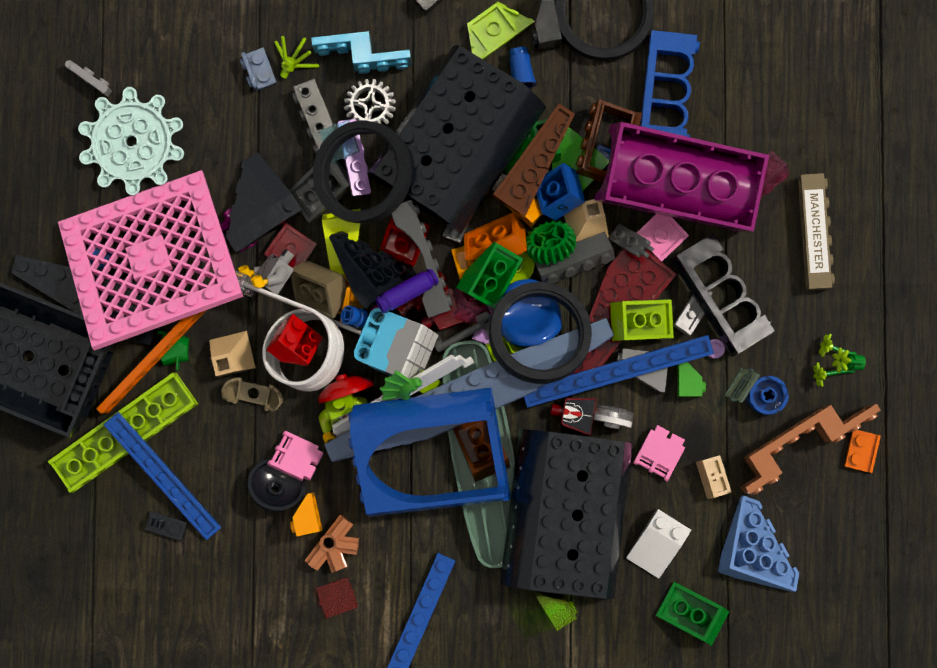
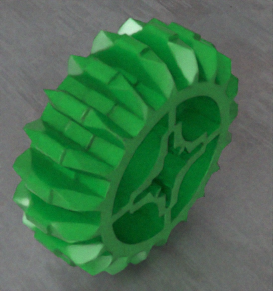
M554 220L548 223L546 221L545 224H539L537 228L532 227V231L528 232L526 252L534 263L539 262L540 265L546 263L547 266L550 263L556 265V262H563L564 258H569V255L574 253L576 235L572 227L568 226L567 223H562V221L556 223Z

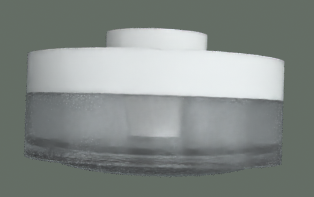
M596 405L593 420L603 422L604 426L619 429L620 426L631 428L634 413L615 406Z

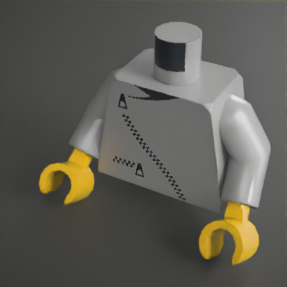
M285 249L279 258L271 254L262 266L253 267V270H250L248 265L239 267L238 270L243 279H248L252 276L251 282L254 287L262 288L265 286L278 295L294 270L288 264L295 255Z

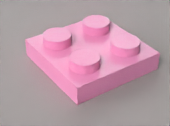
M658 214L637 232V234L651 242L650 246L654 248L651 253L661 262L689 236L672 217Z

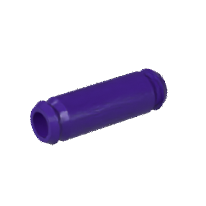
M426 269V272L422 271L382 293L381 297L377 296L376 303L382 313H388V310L392 311L432 289L433 285L437 286L438 278L432 269Z

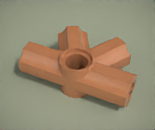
M340 514L305 559L307 564L318 571L327 560L332 573L347 567L348 565L343 553L357 555L359 538L345 536L354 524ZM327 537L334 540V545L331 548L327 547L324 543Z

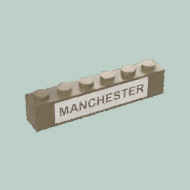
M824 173L800 175L798 177L806 291L831 289L835 283L834 273H831L833 255L830 254L829 249L832 246V237L828 235L831 221L830 216H827L829 198L825 194V190L828 189L827 178H824Z

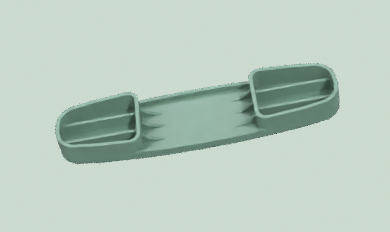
M477 341L458 342L447 348L443 359L451 354L455 357L461 355L465 359L472 357L474 363L466 368L462 365L443 376V385L491 364L492 360L488 349ZM502 406L496 409L501 443L510 463V468L506 469L511 494L515 458L505 408ZM453 429L449 430L448 436L458 492L498 487L496 474L477 482L474 481ZM510 500L462 506L471 542L478 560L489 568H501Z

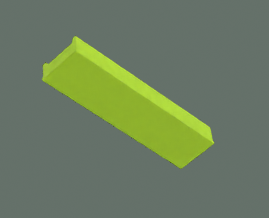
M171 373L123 407L119 412L138 434L147 441L198 405V402L179 375ZM111 417L48 461L68 488L69 493H74L129 454L103 425Z

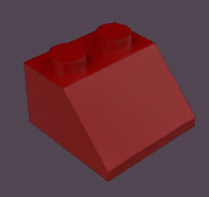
M391 218L380 250L392 255L395 259L415 266L420 250L409 236L396 228L393 218ZM424 223L427 232L423 234L426 239L431 225Z

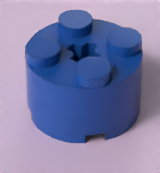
M774 376L758 378L747 395V403L753 411L761 415L778 413L788 402L789 396L786 385L781 379ZM769 391V396H771V399L765 400L764 393Z

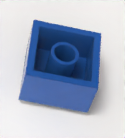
M564 163L545 175L536 193L541 213L555 221L585 203L576 170Z

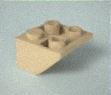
M595 199L585 201V203L564 215L565 223L574 230L576 242L604 231L607 237H609L602 202L594 201Z
M247 331L209 340L211 359L216 377L256 368Z

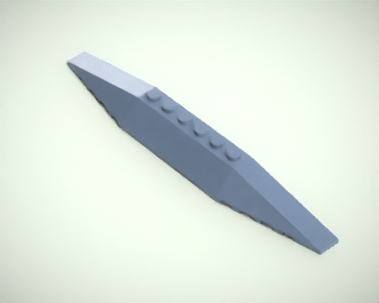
M606 318L591 324L592 337L588 353L614 336ZM578 329L552 338L542 344L533 345L515 352L511 356L519 363L533 369L547 370L561 366L574 355L577 349ZM495 361L417 397L492 387L495 409H498L535 392L543 384H533L519 380L509 374L498 361ZM464 423L403 431L383 441L375 451L387 450L399 445H408L416 441H425ZM350 431L324 444L331 462L353 458L354 451L349 446Z

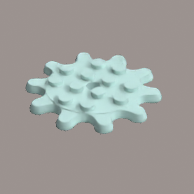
M127 87L123 91V98L119 104H111L104 97H100L95 101V107L100 113V117L96 122L84 121L80 123L78 130L82 135L88 136L91 139V146L80 153L79 160L85 165L91 163L100 165L101 173L97 178V182L101 187H108L115 179H121L125 182L126 192L130 195H136L140 191V182L144 178H151L158 185H163L167 182L168 176L163 170V164L167 160L179 161L184 157L183 149L173 145L171 142L172 135L183 128V122L177 117L165 119L162 116L161 110L165 105L163 96L155 95L148 103H141L137 99V91L133 87ZM129 137H136L137 144L128 146L127 139Z

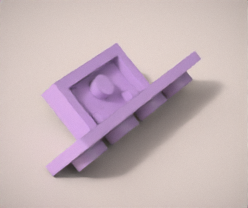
M356 119L344 120V121H339L337 124H338V127H340V126H342V125H344V124H346V123L353 122V121H357V120H356ZM357 135L342 144L352 196L371 193L367 174L368 168L363 155L364 148L361 144L360 135Z

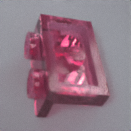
M773 151L767 154L769 159L761 197L769 194L790 173L788 165Z
M456 289L452 293L458 306L453 313L455 318L474 325L477 323L476 316L484 312H488L490 316L492 315L486 304L465 292Z

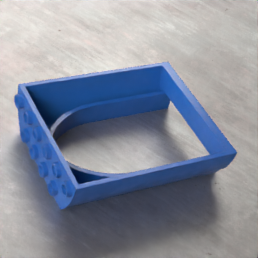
M492 387L413 397L408 400L397 399L353 405L352 412L348 414L351 436L349 437V446L354 451L353 465L357 467L358 471L356 481L357 485L361 486L360 501L362 504L364 503L367 516L374 517L510 500L511 494ZM486 420L498 487L425 496L410 495L394 490L384 484L372 472L369 462L375 449L383 441L397 433L412 429Z

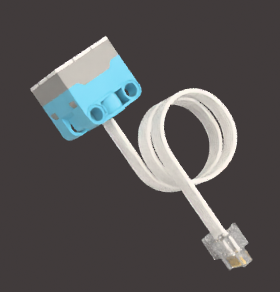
M235 270L242 294L252 297L256 291L299 308L280 317L272 325L264 340L262 356L265 368L279 382L301 391H315L328 385L337 375L344 357V340L338 327L360 335L354 350V356L358 361L389 376H392L397 370L408 379L418 375L421 370L424 371L438 338V334L426 326L389 311L388 313H382L379 308H375L370 312L363 330H359L326 317L308 306L262 288L254 287L251 277ZM292 314L303 322L321 320L328 334V351L322 366L312 377L299 382L289 381L281 371L279 360L266 351L280 324Z

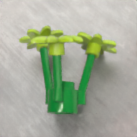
M832 334L824 335L818 353L821 354V357H824L826 352L828 353L831 350L837 351L838 354H833V358L836 360L832 363L833 367L837 366V370L826 372L823 370V367L820 368L819 362L816 363V366L813 367L815 372L813 377L816 379V385L823 387V380L827 376L855 373L856 370H863L866 365L863 355H857L856 352L833 346L832 340H830Z

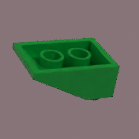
M493 242L465 271L456 288L495 309L523 258Z
M673 582L656 616L712 646L729 611L717 603Z

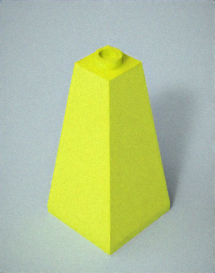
M332 213L323 214L322 224L330 270L345 275L329 236L343 231L348 234L347 238L356 242L359 236L360 223L344 221Z

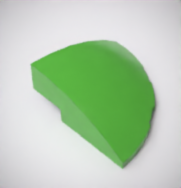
M569 127L559 146L561 160L552 162V170L564 163L577 171L575 164L578 156L581 155L582 149H580V144L583 138ZM594 148L590 166L604 170L609 165V160ZM578 174L582 192H584L594 179Z

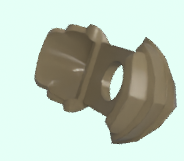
M242 378L228 380L221 389L222 397L226 401L236 404L239 399L265 405V411H276L283 402L281 392L273 385H259L242 381ZM250 388H256L259 391L257 398L249 396L248 390Z

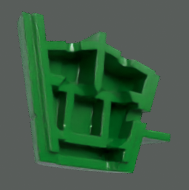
M158 330V334L163 335L162 339L169 333ZM182 336L161 358L164 366L176 363V370L180 371V363L189 361L188 337Z

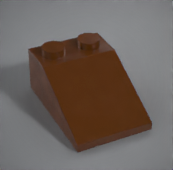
M487 421L467 422L453 428L474 481L477 482L496 474ZM502 445L505 466L508 469L510 468V463Z

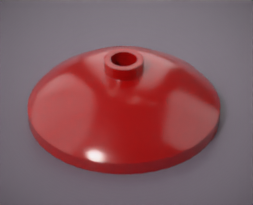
M346 374L336 376V381L324 388L317 400L318 403L335 400L369 388L374 383L369 378L361 376L347 377Z

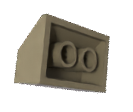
M307 260L293 267L294 270L290 277L295 301L330 318H335L346 293L344 275Z

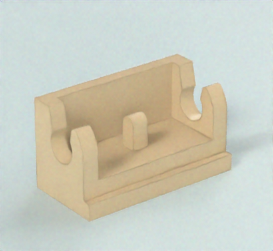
M720 455L696 462L707 499L731 493Z

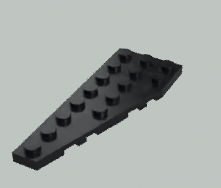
M16 255L12 274L73 312L83 316L70 267ZM94 275L95 281L99 276ZM104 279L101 286L107 287L110 280ZM116 283L112 290L118 292L121 285ZM143 285L142 288L148 290V288H149L150 286H148V285ZM156 287L154 292L160 294L162 289ZM127 288L124 295L130 296L133 290ZM98 290L99 296H101L103 292ZM139 292L135 299L141 301L145 294ZM109 294L105 301L111 303L115 296ZM150 297L147 304L153 305L156 299ZM120 299L117 306L122 308L126 301ZM132 303L128 310L134 312L138 305ZM103 306L104 313L107 309L105 306ZM113 310L110 317L115 319L119 312ZM156 328L126 340L152 345Z

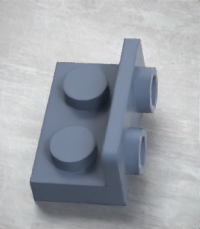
M264 47L247 54L245 52L241 53L243 58L240 59L243 70L247 69L249 73L246 79L250 88L254 87L257 92L277 84Z

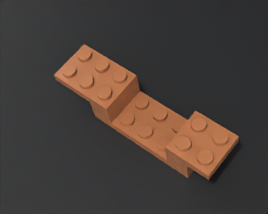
M877 404L868 405L842 422L832 405L823 406L744 457L756 477L740 487L744 494L755 495L763 490V485H771L778 481L782 471L771 454L781 451L783 444H791L800 438L799 434H807L816 428L824 442L837 443L845 438L844 434L846 432L852 433L862 427L860 423L870 422L878 416L876 413L881 411Z

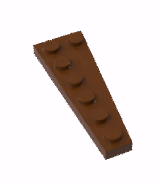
M560 103L557 105L493 194L494 198L523 218L526 216L575 115L573 112Z

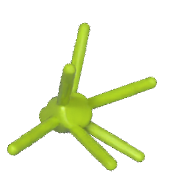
M281 36L282 49L278 41L274 42L283 59L281 63L283 68L280 74L281 77L287 78L289 72H293L294 68L319 67V64H298L309 56L311 51H307L295 60L306 38L302 39L292 57H287L284 36Z

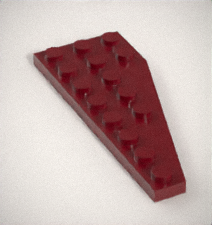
M623 249L607 268L589 315L591 324L606 318L611 327L610 302L656 300L677 274L647 250L648 258L644 256L638 258ZM611 338L595 350L593 349L573 373L603 365L622 341H612Z

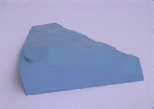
M742 495L721 553L718 572L733 578L796 592L799 572L796 567L792 568L787 560L789 554L783 543L778 544L773 533L776 530L769 519L765 520L760 511L763 508L761 503Z

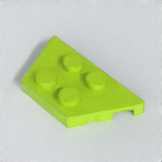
M500 2L495 3L467 23L472 53L484 60L533 25L534 20L519 14V12L507 8L506 5Z

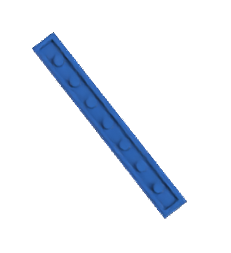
M119 411L103 424L206 540L221 528L219 523Z

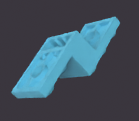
M369 31L311 38L315 54L319 53L321 56L329 55L330 52L334 51L348 53L351 50L355 72L359 71L360 74L369 73L370 70L378 69L379 72H384L393 67L402 70L411 66L410 50L372 54Z

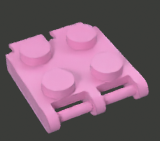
M657 425L654 431H649L633 464H639L648 469V472H654L663 477L665 481H668L685 449L682 446L685 439L673 433L670 439H668L669 431ZM640 459L651 464V466L643 463L642 461H640ZM655 467L666 472L667 474L658 471L657 469H655Z
M284 431L282 434L283 438L279 446H276V452L267 465L300 481L303 478L310 481L316 469L315 466L318 465L323 452L318 450L319 446ZM288 438V441H287L285 447L283 448V445H284L286 439ZM281 453V455H280V457H279V459H278V461H277V463H276L275 460H276L278 454Z

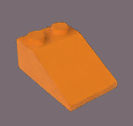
M512 212L465 233L464 253L466 260L478 259L493 242L498 243L516 255H521L527 251L525 227L516 213Z

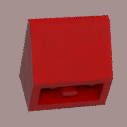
M292 314L280 324L266 351L281 362L307 366L323 337Z

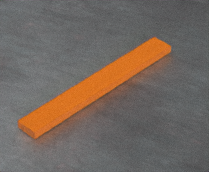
M207 310L181 319L96 409L100 413H109Z

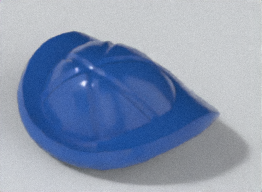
M532 279L515 281L509 284L503 297L520 285L539 281ZM529 297L518 301L508 309L503 317L501 326L502 336L511 344L518 346L539 345L554 338L562 327L559 303L545 297Z

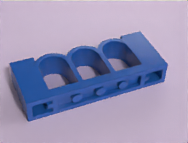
M651 31L640 126L690 137L687 134V129H684L688 121V111L684 104L691 94V85L687 78L694 67L693 57L695 52H699L700 41H697V35ZM657 54L682 57L688 64L687 72L679 75L655 72ZM654 80L681 84L685 90V97L679 101L652 98ZM651 106L678 110L682 115V124L677 127L649 125Z

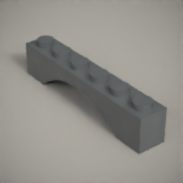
M412 200L401 203L391 215L396 228L409 236L419 248L426 269H432L438 278L437 286L433 285L432 289L425 292L422 298L428 318L450 311V306L453 304L450 296L444 293L443 288L446 287L443 276H438L437 270L440 268L437 259H432L430 251H433L430 240L426 241L423 234L427 231L423 221L419 222L417 217L420 214L417 203L413 204Z

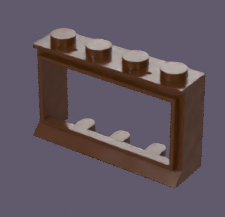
M599 98L590 106L589 114L591 116L584 128L586 136L581 141L580 149L582 151L576 160L575 166H577L576 174L603 183L607 171L590 166L602 113H609L630 121L629 124L639 126L643 112H633L602 101Z

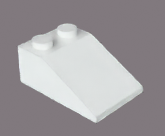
M656 509L626 558L655 577L660 578L683 545L691 529Z

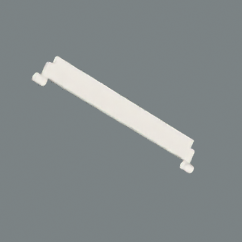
M451 354L414 376L413 378L419 377L422 380V386L410 393V396L462 365L465 368L474 363L472 357L465 359L461 355L455 357ZM382 395L370 403L401 399V397L382 400ZM348 416L332 425L333 434L336 435L335 438L350 431Z

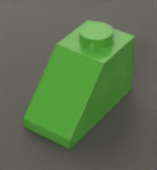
M688 362L677 364V397H702V393L706 391V383L702 381V376Z

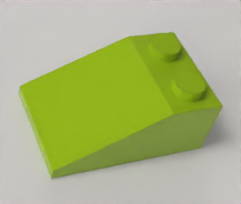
M672 300L610 302L611 327L614 334L612 341L674 338Z

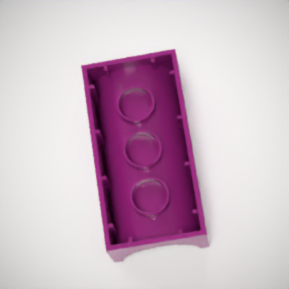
M618 122L609 126L608 133L611 134L612 139L611 155L605 179L600 190L596 193L594 201L737 232H754L769 155L624 122Z

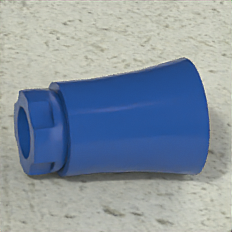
M527 47L512 48L509 50L511 76L522 82L529 89L535 87L537 83Z

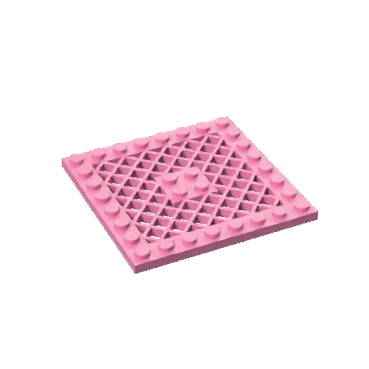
M202 170L58 222L89 339L94 351L243 297ZM182 200L187 202L184 208L179 206ZM192 206H194L195 212L190 211ZM164 207L169 208L166 215L161 213ZM175 211L181 213L177 219L172 217ZM146 213L151 215L148 221L143 220ZM187 215L192 217L189 223L184 222ZM157 217L163 219L160 225L154 224ZM128 220L133 221L130 228L124 226ZM197 221L199 222L200 227L195 226ZM168 222L174 223L171 230L165 228ZM139 224L144 225L141 232L136 230ZM110 226L115 228L112 234L106 233ZM180 226L185 228L182 234L177 233ZM150 228L156 230L153 236L147 235ZM121 231L126 232L123 239L117 237ZM191 231L197 232L194 238L188 237ZM91 233L97 234L93 241L88 239ZM161 233L167 234L165 239L163 238ZM132 235L137 236L134 243L129 241ZM202 236L204 238L205 243L200 241ZM103 237L108 239L105 245L100 244ZM173 237L179 239L176 245L170 243ZM114 241L119 243L116 250L110 248ZM185 241L190 243L187 250L181 248ZM196 246L202 248L199 254L193 252ZM96 248L101 249L98 256L93 255ZM167 248L172 250L170 254H168ZM207 251L210 258L205 257ZM107 252L113 254L109 261L103 259ZM178 252L184 254L180 261L174 259ZM118 257L124 258L120 265L115 263ZM189 257L195 258L192 265L186 263ZM201 261L207 263L204 269L198 268ZM100 263L106 265L102 272L97 270ZM129 263H130L131 269L126 268ZM172 264H175L177 266L174 271H170L173 270ZM212 267L215 274L209 272ZM111 268L117 269L113 276L108 274ZM182 268L188 269L185 276L179 274ZM123 272L128 274L125 281L119 279ZM194 272L200 274L197 281L191 279ZM164 274L170 276L166 283L161 281ZM94 275L99 276L96 281ZM206 277L212 279L209 285L203 284ZM133 278L135 279V281H136V283H137L136 285H134V284L131 283L132 280H133ZM104 279L110 280L107 287L101 286ZM176 279L181 281L178 287L173 286ZM146 281L151 283L148 290L142 288ZM116 283L121 285L118 292L112 290ZM187 284L193 285L190 292L184 290ZM157 286L163 287L160 294L154 292ZM127 288L133 290L130 296L124 295ZM98 290L103 292L101 296H99ZM169 290L175 292L171 299L165 297ZM139 292L145 294L141 301L135 299ZM109 294L115 296L111 303L105 301ZM150 297L156 299L153 305L147 304ZM120 299L126 301L122 308L117 306ZM132 303L138 305L134 312L128 310ZM103 306L107 307L105 313L103 310ZM113 310L119 312L115 319L110 317Z

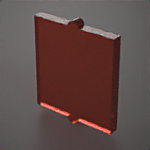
M348 577L316 588L320 599L319 605H322L326 618L358 608L354 596L355 590H352Z

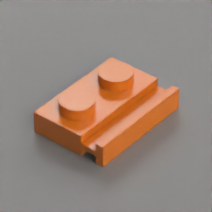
M860 430L852 432L844 467L872 473L881 436Z

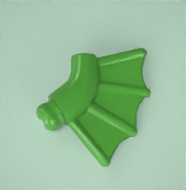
M396 370L392 376L385 378V385L380 387V390L383 392L382 400L400 397L402 400H408L410 393L422 386V380L419 377L408 379Z

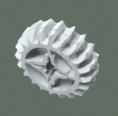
M365 79L366 85L363 86L359 81L358 89L353 85L351 88L354 93L348 91L347 95L350 98L345 99V103L350 104L344 107L346 111H350L346 114L347 117H353L352 119L357 121L366 120L380 124L383 121L385 124H388L389 122L386 117L393 118L389 111H395V107L390 105L396 103L395 99H390L394 96L393 92L387 93L389 87L386 86L382 89L383 82L376 86L375 79L372 80V84H369L368 79ZM370 91L366 98L356 100L360 94ZM375 92L384 97L386 105L375 100ZM371 97H372V102H373L374 107H372L371 109H369V112H368V108H367L366 103H368L369 101H371ZM355 105L365 110V118L356 113ZM384 110L380 116L371 119L374 112Z

